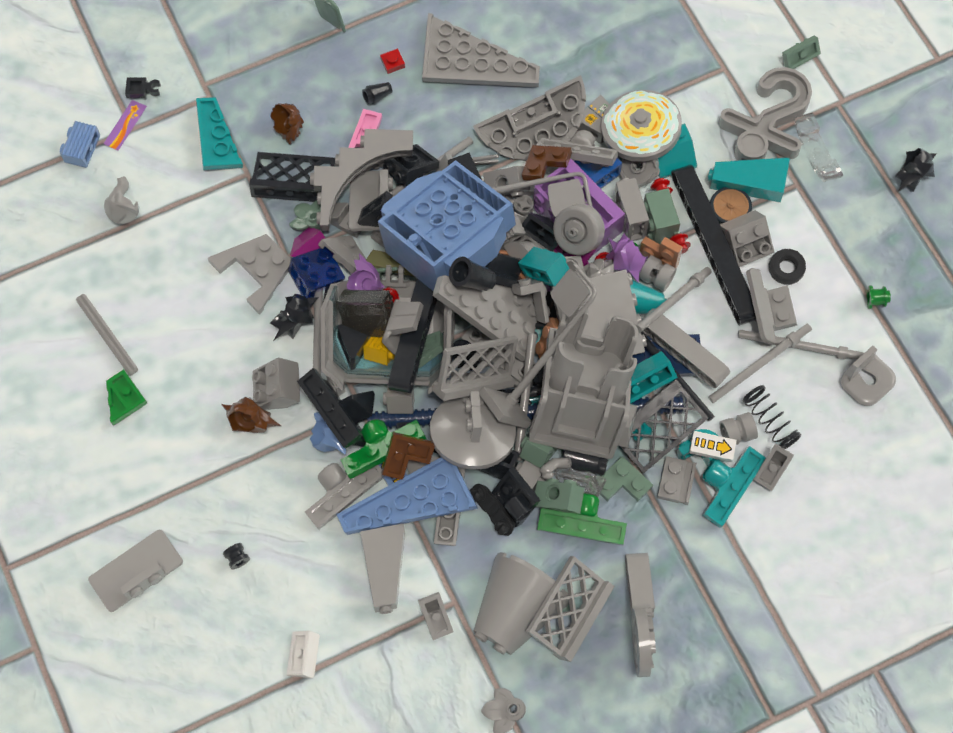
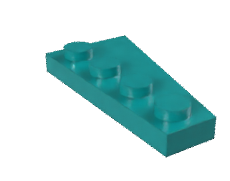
M216 97L196 98L203 170L243 168L242 160L238 155L235 143H233L231 133L226 126Z

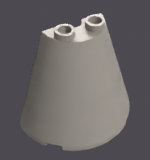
M500 552L494 559L473 632L476 633L474 636L480 641L486 643L489 640L494 643L493 648L499 653L512 655L532 637L526 630L554 585L555 580L532 564L514 555L507 558L506 553ZM565 589L560 591V597L568 595ZM569 599L561 601L562 610L569 605ZM556 602L551 603L548 607L549 616L557 614ZM540 622L535 631L538 632L543 628L545 622Z

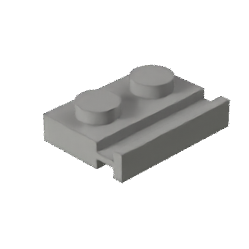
M666 456L657 499L688 505L697 463H690L686 460Z

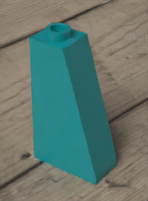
M790 158L715 162L714 169L709 170L707 181H711L710 189L713 190L727 187L742 190L749 197L781 203Z

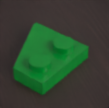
M124 369L106 380L110 422L113 426L147 404V401Z

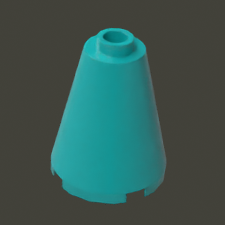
M632 280L633 285H630L631 293H635L637 298L636 314L645 315L652 308L656 309L667 300L663 293Z

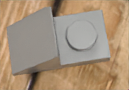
M336 203L331 215L330 224L357 238L361 231L349 230V203Z
M775 443L753 480L772 491L790 464L794 454Z
M439 592L418 600L421 613L425 618L433 640L454 632Z

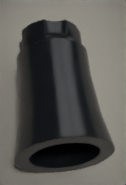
M466 257L455 259L449 269L450 282L457 287H469L487 291L488 289H493L496 284V274L493 271L474 263Z
M565 450L563 458L570 457L571 468L561 470L605 475L608 459Z

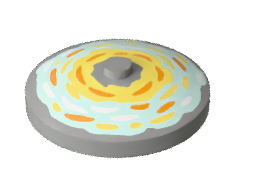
M636 90L619 96L609 104L603 114L601 128L607 147L618 150L619 157L630 161H649L665 155L676 145L681 135L682 120L678 107L667 96L651 90Z

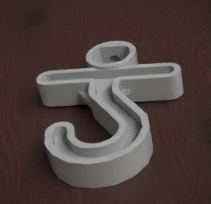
M787 67L774 68L766 72L758 83L757 93L759 96L769 97L775 90L785 89L791 92L793 98L767 108L755 117L751 118L730 108L722 110L719 126L739 136L734 151L737 161L765 159L767 150L786 158H797L802 145L801 141L776 129V127L800 118L807 111L812 96V89L805 75Z

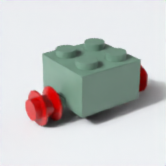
M658 178L654 180L650 187L654 192L646 193L644 197V205L649 217L646 237L658 244H661L662 240L666 237L682 246L681 254L688 251L691 243L686 242L688 235L679 231L680 221L671 197L673 189L667 187L670 181Z

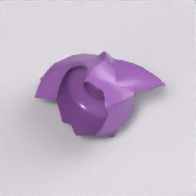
M625 233L618 243L609 238L612 251L607 254L606 258L609 260L613 259L614 270L626 269L627 273H630L636 282H639L640 271L648 256H642L639 248L635 246L633 240H629L630 238Z
M359 253V260H354L356 271L348 277L346 285L348 297H351L356 302L372 303L379 313L382 304L381 289L385 286L381 283L376 268Z

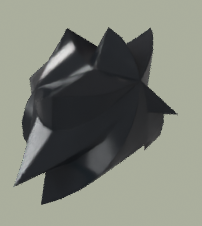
M917 148L915 151H906L905 163L895 175L901 180L898 192L907 186L914 192L923 177H935L932 160L937 153H928L921 148Z
M300 294L285 297L287 301L285 310H281L270 322V324L279 329L274 340L285 333L294 339L303 323H313L312 318L314 317L310 308L319 297L306 298Z

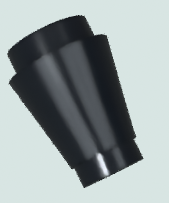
M389 82L369 85L362 90L363 98L367 104H375L393 92Z

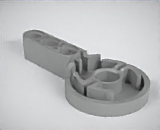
M648 553L625 554L635 670L637 677H650L651 668H654L652 655L656 653L652 620L654 618L655 603Z

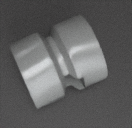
M651 255L645 262L639 274V279L647 283L653 282L654 287L665 292L672 282L677 268L667 263L663 265L660 259Z
M749 412L738 415L736 420L728 418L719 423L722 437L737 440L736 445L741 442V439L747 442L758 438L756 423Z

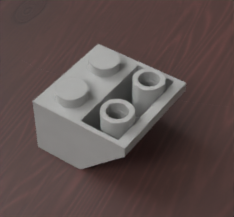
M751 211L720 224L739 267L775 253L766 216L758 211Z
M278 357L253 370V401L263 410L288 408L300 402V389L297 382L299 380L298 362Z

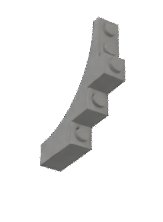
M365 129L364 136L361 135L360 148L340 147L339 154L335 155V166L339 167L314 166V173H310V185H314V190L318 191L317 204L321 205V212H317V224H320L321 231H329L331 215L335 204L344 188L355 176L380 161L395 157L413 156V130Z

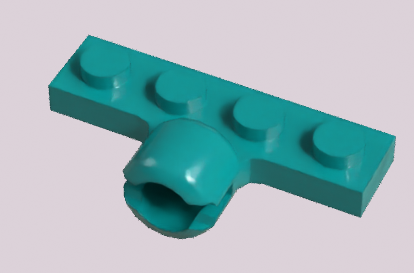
M748 446L734 468L727 466L719 459L714 460L705 470L703 480L714 487L717 492L702 516L719 528L723 527L758 473L766 457L751 446Z

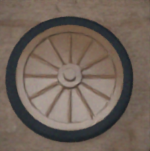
M724 187L716 191L710 200L712 209L720 223H725L752 211L751 199L742 190Z

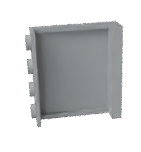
M626 269L589 278L595 285L597 294L587 309L588 318L582 333L583 335L604 339L611 318L614 316L626 318L635 325L642 321L640 314H636L637 298L635 293H631L630 285H633L631 274L627 273ZM589 285L587 287L590 291V295L579 308H582L592 296V289ZM554 302L557 319L560 323L563 312ZM638 333V340L632 355L645 352L644 347L647 346L644 334Z

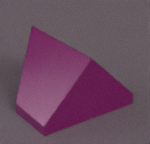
M308 227L294 239L290 256L318 264L322 267L333 258L334 253L327 247L322 249L318 245L322 239H326L321 230Z

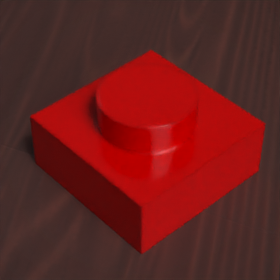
M398 48L380 55L387 74L405 68V62Z

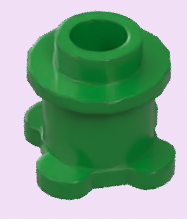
M872 285L868 286V290H866L868 309H872V305L886 307L887 303H890L891 294L885 286L882 289H873Z

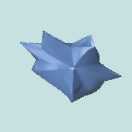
M319 412L314 413L316 424L311 430L313 433L310 437L312 446L322 452L338 449L345 455L346 448H343Z

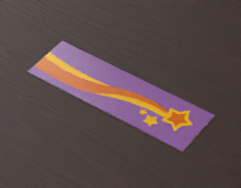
M132 100L105 140L104 145L119 151L147 106Z

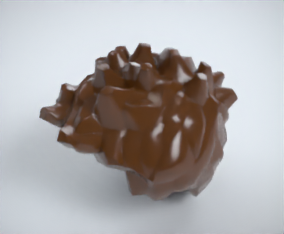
M275 104V107L272 108L273 111L270 113V117L274 122L273 128L283 139H286L288 144H291L292 140L295 141L296 137H299V134H301L299 130L303 128L304 120L294 104Z

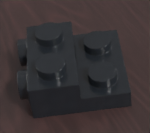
M418 144L413 145V156L384 160L383 170L388 169V174L393 175L397 183H403L406 186L417 178L423 177V173L439 168V160Z

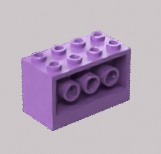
M570 159L567 168L559 167L548 177L572 172H581L586 176L592 207L602 217L605 227L604 238L594 252L595 254L610 242L609 238L613 240L623 232L625 213ZM573 176L534 186L535 211L539 215L542 214L550 218L554 223L556 218L552 213L549 202V184L579 179L582 186L584 185L583 179L580 176ZM583 187L584 199L587 202L585 188Z

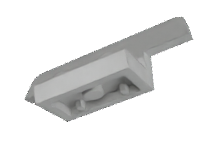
M751 268L746 271L760 337L767 344H777L774 331L797 326L788 285L767 290L764 288L760 269Z

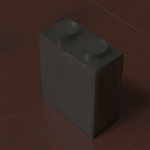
M343 290L336 301V308L339 311L342 325L364 333L368 337L384 336L393 307L390 291Z

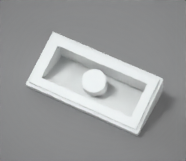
M294 631L292 633L287 676L314 678L319 634L312 631Z

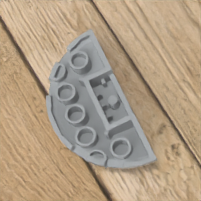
M580 75L546 91L544 95L512 110L503 111L473 127L480 139L488 147H491L498 154L511 159L527 160L532 145H536L541 138L568 142L579 129L585 114L586 91L582 77Z

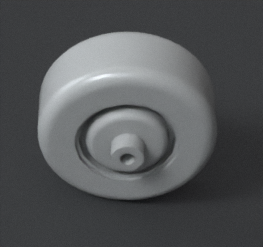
M574 204L563 209L557 215L553 231L556 242L565 252L572 255H584L595 250L601 244L604 238L605 227L602 217L593 207L586 204Z

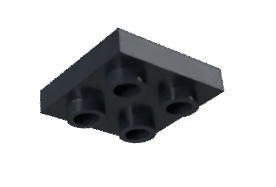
M515 467L506 472L492 491V494L500 501L506 512L515 522V527L522 525L541 501Z

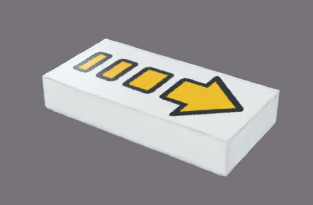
M694 431L690 453L732 462L737 440Z

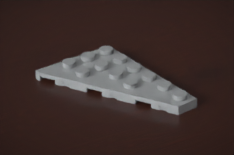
M428 13L422 75L423 82L539 87L540 66L529 63L521 57L517 58L509 54L507 50L495 44H490L483 38L480 40L472 36L471 32L458 26H453L450 22L442 21L434 17L432 13Z
M443 275L437 278L433 291L435 298L492 340L511 336L517 337L515 357L522 362L525 361L528 334H534L535 323H537L533 293L521 296L514 294L512 288L495 284L493 289L481 291L469 287L454 286L450 282L449 276ZM509 344L504 347L505 350L509 348Z

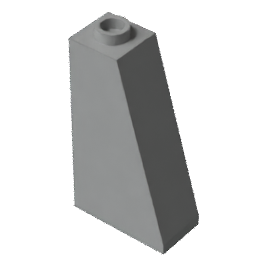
M403 523L360 532L375 613H391L398 605L405 539Z

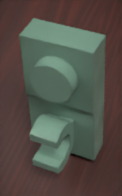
M815 35L805 38L803 42L796 43V45L782 52L784 66L795 69L821 54L819 40Z

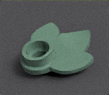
M317 201L312 203V205L307 203L296 205L294 213L297 217L289 223L290 227L296 230H304L308 227L320 229V224H317V212H321V205L317 204Z

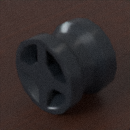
M236 543L223 552L225 559L229 560V566L232 570L244 566L250 560L248 554H245L243 551L242 543Z

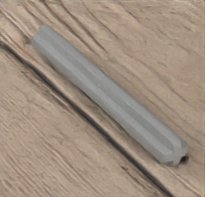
M85 294L76 298L77 303L127 374L131 376L138 371L137 366Z

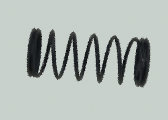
M760 385L747 393L742 402L746 406L755 405L751 414H762L758 423H769L765 428V432L773 433L776 431L772 437V442L782 441L779 446L787 449L799 440L802 434L797 432L798 430L796 429L790 435L774 441L777 433L791 421H787L775 430L767 431L770 424L784 414V411L766 422H760L763 415L777 405V402H775L766 410L753 413L757 405L770 396V393H768L759 401L747 404L758 398L765 391L766 387Z

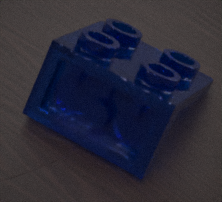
M327 247L298 255L290 260L288 272L300 294L306 298H314L315 292L318 289L345 279L342 270Z

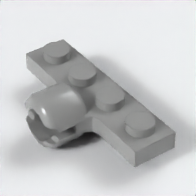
M586 130L577 131L568 142L541 138L536 144L540 146L571 147L572 155L570 159L578 160L581 163H596L604 167L612 166L618 158V150L595 147V137Z
M332 463L326 466L319 473L318 480L327 493L307 509L305 513L315 526L321 529L338 513L342 512L385 477L381 473L382 469L377 465L350 479L339 464Z

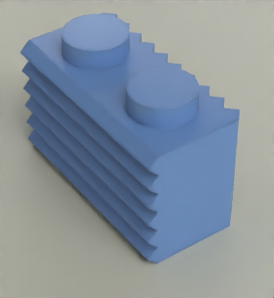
M75 121L73 126L68 128L66 143H63L60 147V155L65 163L88 167L100 138L97 126Z

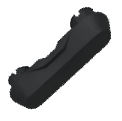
M475 484L470 489L472 497L481 509L489 515L494 524L495 531H498V535L509 536L512 534L515 522L506 512L503 505L487 486Z

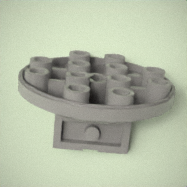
M470 391V398L465 403L463 402V397L444 401L435 410L431 418L430 439L434 443L435 450L443 459L462 469H486L492 467L509 455L515 443L516 426L499 422L485 402L484 405H480L479 391Z

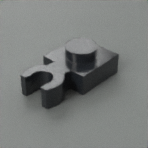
M127 77L126 98H146V93H150L152 96H159V89L153 88L161 87L160 81L154 79L148 82L146 77Z

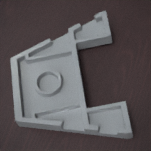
M267 234L208 258L209 263L220 274L237 261L262 286L247 298V302L258 314L262 313L268 300L270 301L278 284H281L293 265V260Z

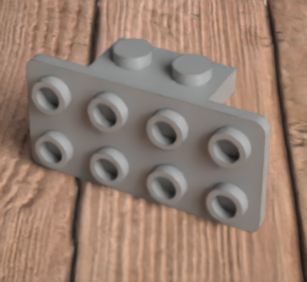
M388 169L368 171L362 175L355 176L350 182V231L380 230L379 227L362 226L357 222L363 207L385 191L390 192V190H393V177H390V174H388Z
M159 529L89 576L88 581L107 610L114 612L131 599L140 596L150 586L160 582L163 577L181 566L183 560L164 532Z

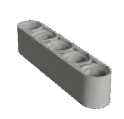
M652 308L641 320L647 317L655 309ZM663 314L643 330L644 334L710 387L716 389L730 374L729 368Z

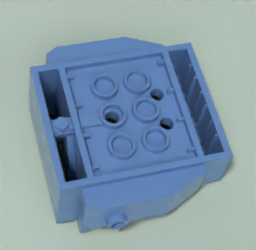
M456 160L442 171L414 180L383 205L381 209L382 218L378 220L386 253L432 291H434L437 278L443 275L449 276L451 264L459 257H466L478 265L486 266L497 257L507 237L506 232L516 225L513 203Z

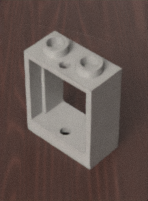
M636 178L621 179L619 182H616L613 202L625 213L623 233L630 238L629 240L637 241L644 239L647 235L649 217Z

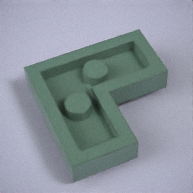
M622 456L592 487L607 502L621 488H624L638 502L653 488V484Z

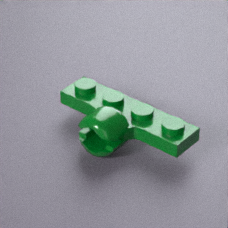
M374 419L368 421L361 431L366 445L340 459L350 479L385 461L393 432L388 431L382 420ZM417 419L393 431L427 440Z
M584 493L580 514L541 508L537 530L624 545L627 523L599 518L597 514L599 498L595 495Z

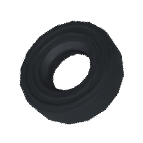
M793 249L777 251L769 263V272L772 278L784 285L797 283L803 278L806 271L804 257ZM789 260L794 263L795 270L791 273H785L781 270L780 263Z

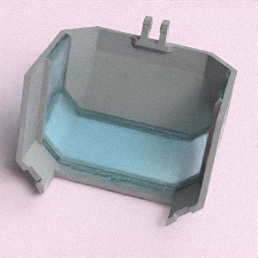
M386 265V280H381V283L385 286L384 288L390 287L395 289L399 293L400 302H410L416 281H404V267L402 265H399L398 268L399 280H391L392 267L391 265ZM348 280L331 284L321 307V371L327 377L329 376L341 391H343L345 382L388 384L394 360H391L388 366L364 359L363 354L356 368L350 370L337 337V325L340 324L360 331L367 322L366 318H369L375 311V307L370 302L360 303L348 297L346 286ZM390 294L385 296L388 300L393 299ZM437 299L428 334L441 331L444 336V349L451 348L454 345L455 312ZM389 313L383 319L384 322H386ZM443 352L418 369L414 385L429 386L428 395L432 392L433 383L439 380ZM450 355L449 364L452 363L453 355Z

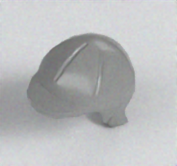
M123 176L117 178V186L104 202L107 217L118 224L131 222L137 217L139 212L138 202L133 205L128 198L123 196L129 188V183L126 177Z

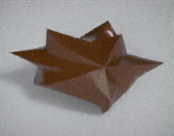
M244 397L232 405L221 404L226 410L232 431L264 433L267 427L281 426L270 417V412L263 410L250 397Z

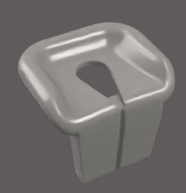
M398 299L394 301L382 338V343L394 355H396L401 337L400 334L417 330L424 306L421 302H400Z
M871 346L859 357L841 378L842 388L854 400L864 406L876 404L896 383L895 373L876 355L878 349L874 346ZM862 369L876 378L874 385H868L864 382L859 374Z

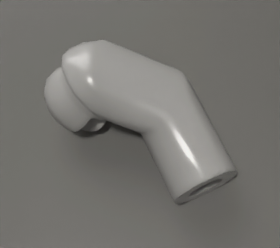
M570 457L552 458L541 467L542 478L551 479L554 476L553 471L556 469L571 468Z

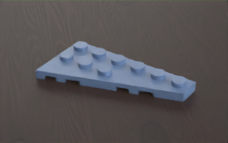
M440 457L407 475L403 480L396 481L338 513L337 517L344 532L350 535L360 533L361 531L478 509L458 466Z

